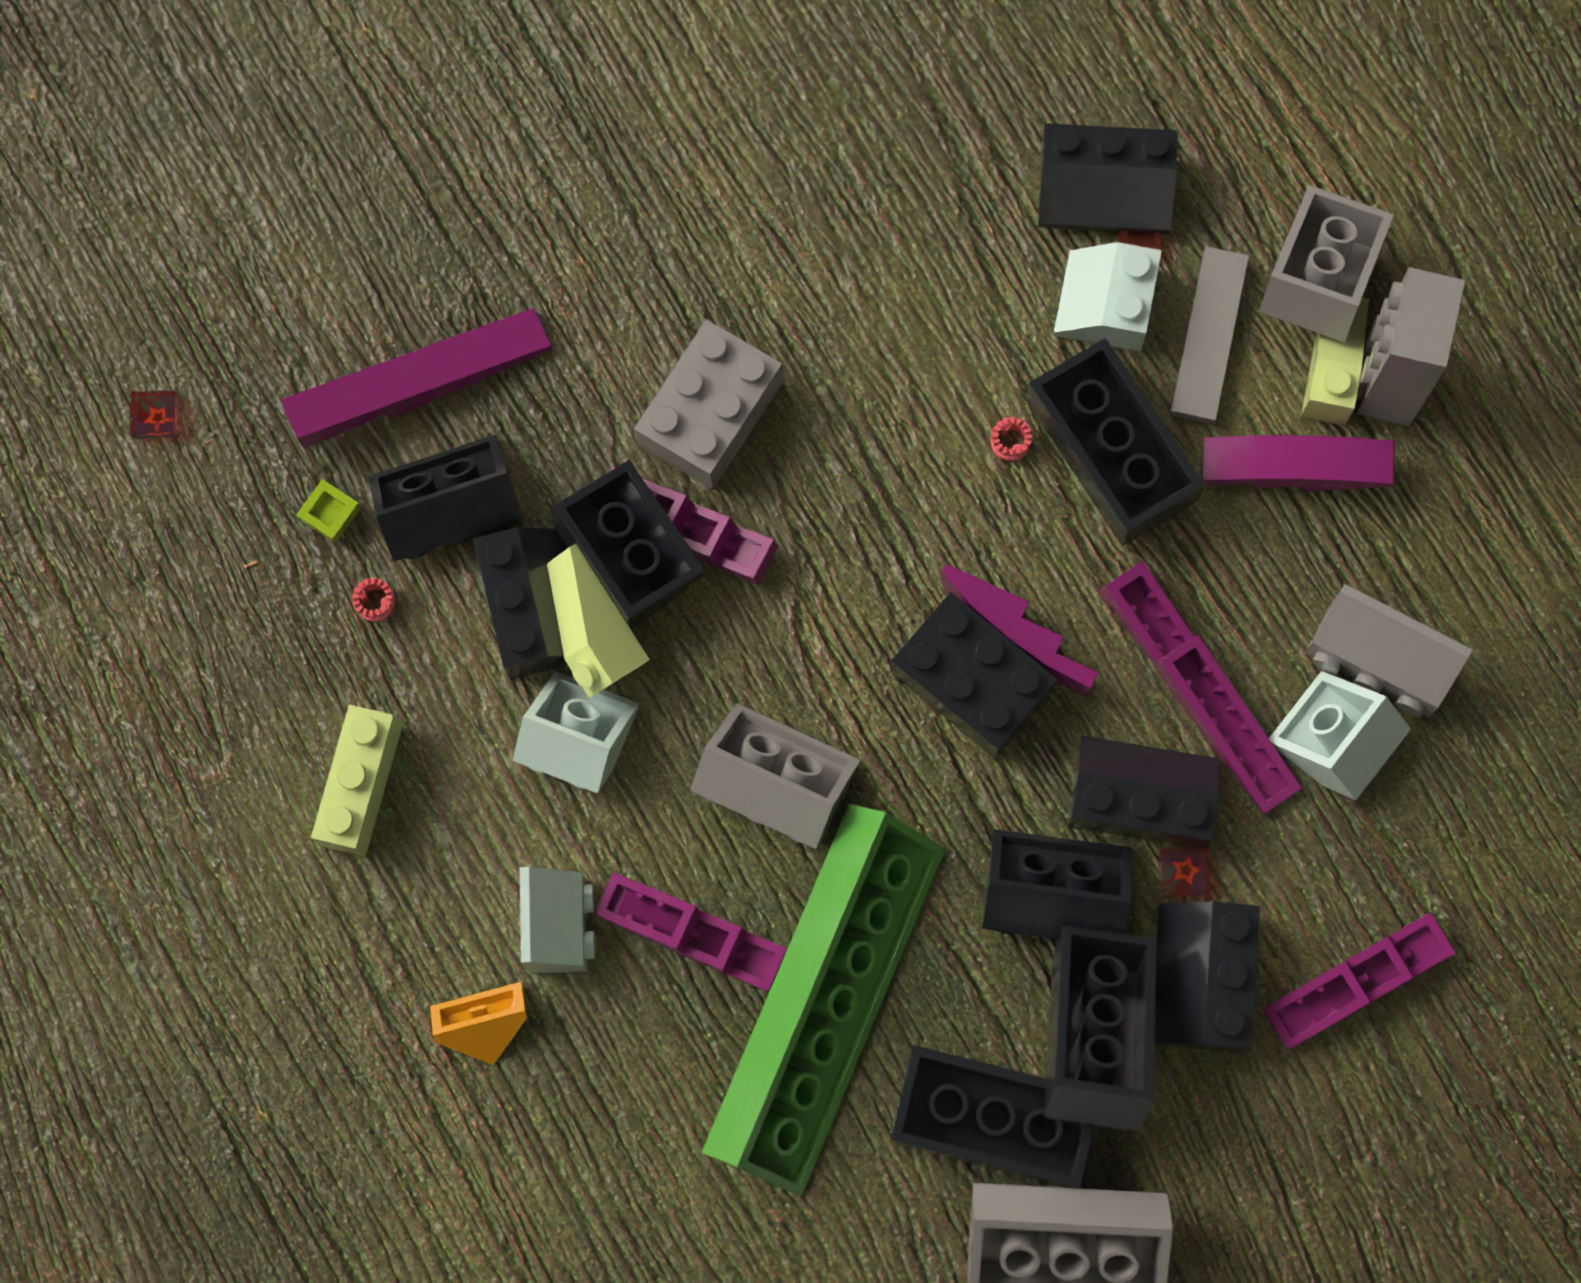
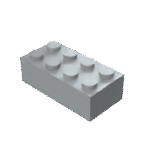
M1409 267L1401 283L1393 282L1389 298L1384 299L1380 315L1376 314L1372 330H1368L1365 337L1363 356L1367 358L1360 375L1356 397L1359 399L1356 414L1410 426L1447 367L1465 280Z
M973 1183L967 1259L968 1283H1167L1173 1232L1168 1193Z

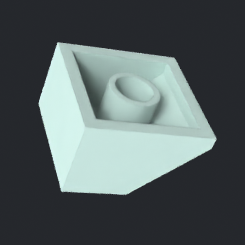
M1119 242L1071 250L1054 336L1097 343L1106 338L1113 347L1141 352L1147 332L1162 250Z
M555 671L522 718L513 761L528 766L533 771L546 773L567 781L577 788L599 793L614 769L638 711L639 703L606 690H602L589 698L582 686L574 678Z
M1321 671L1269 737V740L1280 754L1321 785L1353 800H1357L1411 728L1386 696Z
M520 867L521 963L532 974L587 972L588 959H595L596 957L595 932L587 931V913L595 911L594 885H586V878L582 872Z

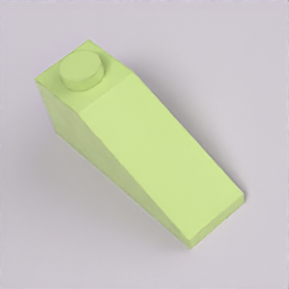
M1362 297L1345 342L1316 332L1301 417L1344 426L1355 408L1362 369L1368 298Z
M577 544L572 545L547 563L564 659L570 667L576 682L582 686L587 696L591 698L650 659Z

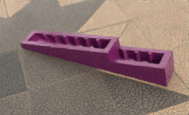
M531 308L280 400L298 441L306 449L387 414L389 419H392L547 352L552 347L535 309Z
M1143 561L1099 589L1261 814L1267 813L1302 789L1199 635L1193 636Z

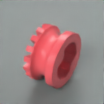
M1003 418L1002 421L997 422L992 431L991 446L993 452L1004 461L1013 462L1022 459L1030 449L1032 440L1031 428L1028 427L1026 421L1023 422L1020 418ZM1010 430H1015L1022 435L1024 442L1023 445L1015 444L1013 448L1007 449V447H1003L1002 443L1000 444L999 436H1007Z
M374 577L364 579L362 583L359 582L357 588L353 590L352 599L354 607L362 618L371 622H379L391 616L395 609L396 598L389 585L382 579ZM375 589L385 592L386 597L380 600L382 606L379 610L368 611L366 608L364 609L363 604L369 600L368 592Z

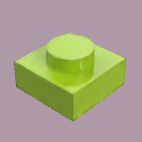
M322 479L296 516L300 521L336 544L362 507L359 502Z

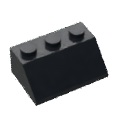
M1045 123L1041 146L1038 228L1170 234L1177 174L1178 130Z
M496 434L369 476L376 518L393 562L403 558L415 559L423 556L430 549L445 544L457 545L467 541L472 535L487 530H502L511 526L514 521L523 519Z
M627 460L552 507V525L568 548L577 544L630 629L662 610L705 573V569L630 460Z
M517 527L473 538L503 668L509 679L512 680L568 666L564 659L547 567L548 562L568 549L556 529Z
M1081 736L1067 827L1205 850L1213 838L1219 795V758Z
M994 829L982 929L993 930L1003 934L1015 933L1038 936L1048 940L1059 939L1062 925L1126 934L1132 901V847Z
M1214 901L1159 904L1156 937L1154 1045L1241 1054L1252 1049L1260 906Z

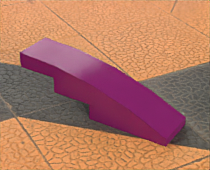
M1304 435L1204 437L1203 481L1207 486L1252 483L1256 489L1301 486L1304 491L1395 487L1396 443L1394 440Z
M643 479L698 560L754 584H760L779 547L774 539L736 525L730 517L694 504L684 494Z
M945 564L941 573L940 583L949 593L954 594L1057 678V683L1085 698L1088 697L1098 672L1057 654L1061 647L1063 636L1024 619L1029 601Z
M613 872L594 913L595 916L637 936L769 993L787 951V948L749 933L738 925L701 911L695 905Z
M1429 912L1263 1009L1289 1050L1457 952L1433 913Z

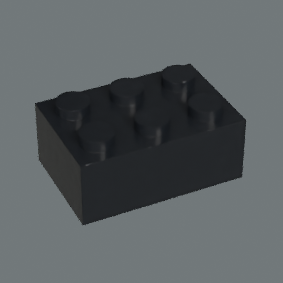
M951 592L893 657L890 669L892 675L995 760L1054 692L1058 680Z

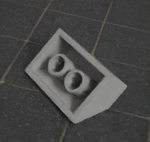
M1344 584L1329 606L1305 654L1313 657L1312 662L1320 669L1332 674H1337L1340 671L1355 679L1354 684L1379 694L1382 693L1396 700V706L1403 712L1415 717H1421L1423 714L1429 718L1440 706L1473 649Z
M736 703L706 745L690 791L705 797L714 804H720L740 813L755 823L763 824L781 832L798 843H804L816 849L832 823L858 768L860 759Z

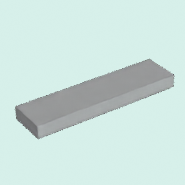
M1205 246L1170 416L1211 425L1215 423L1249 255Z

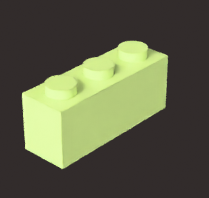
M349 704L311 835V839L321 847L366 857L402 730V725L394 715Z

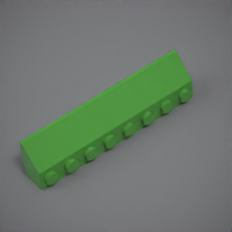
M852 804L848 805L701 1153L802 1197L946 848L886 812Z

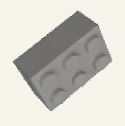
M1309 185L1271 274L1259 312L1345 342L1394 214Z
M706 319L634 427L638 446L713 490L784 382L782 363Z

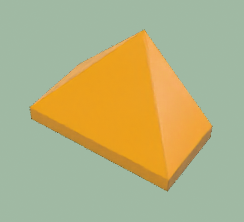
M521 982L430 1006L433 1037L436 1043L492 1065L496 1063L527 1019L524 990Z

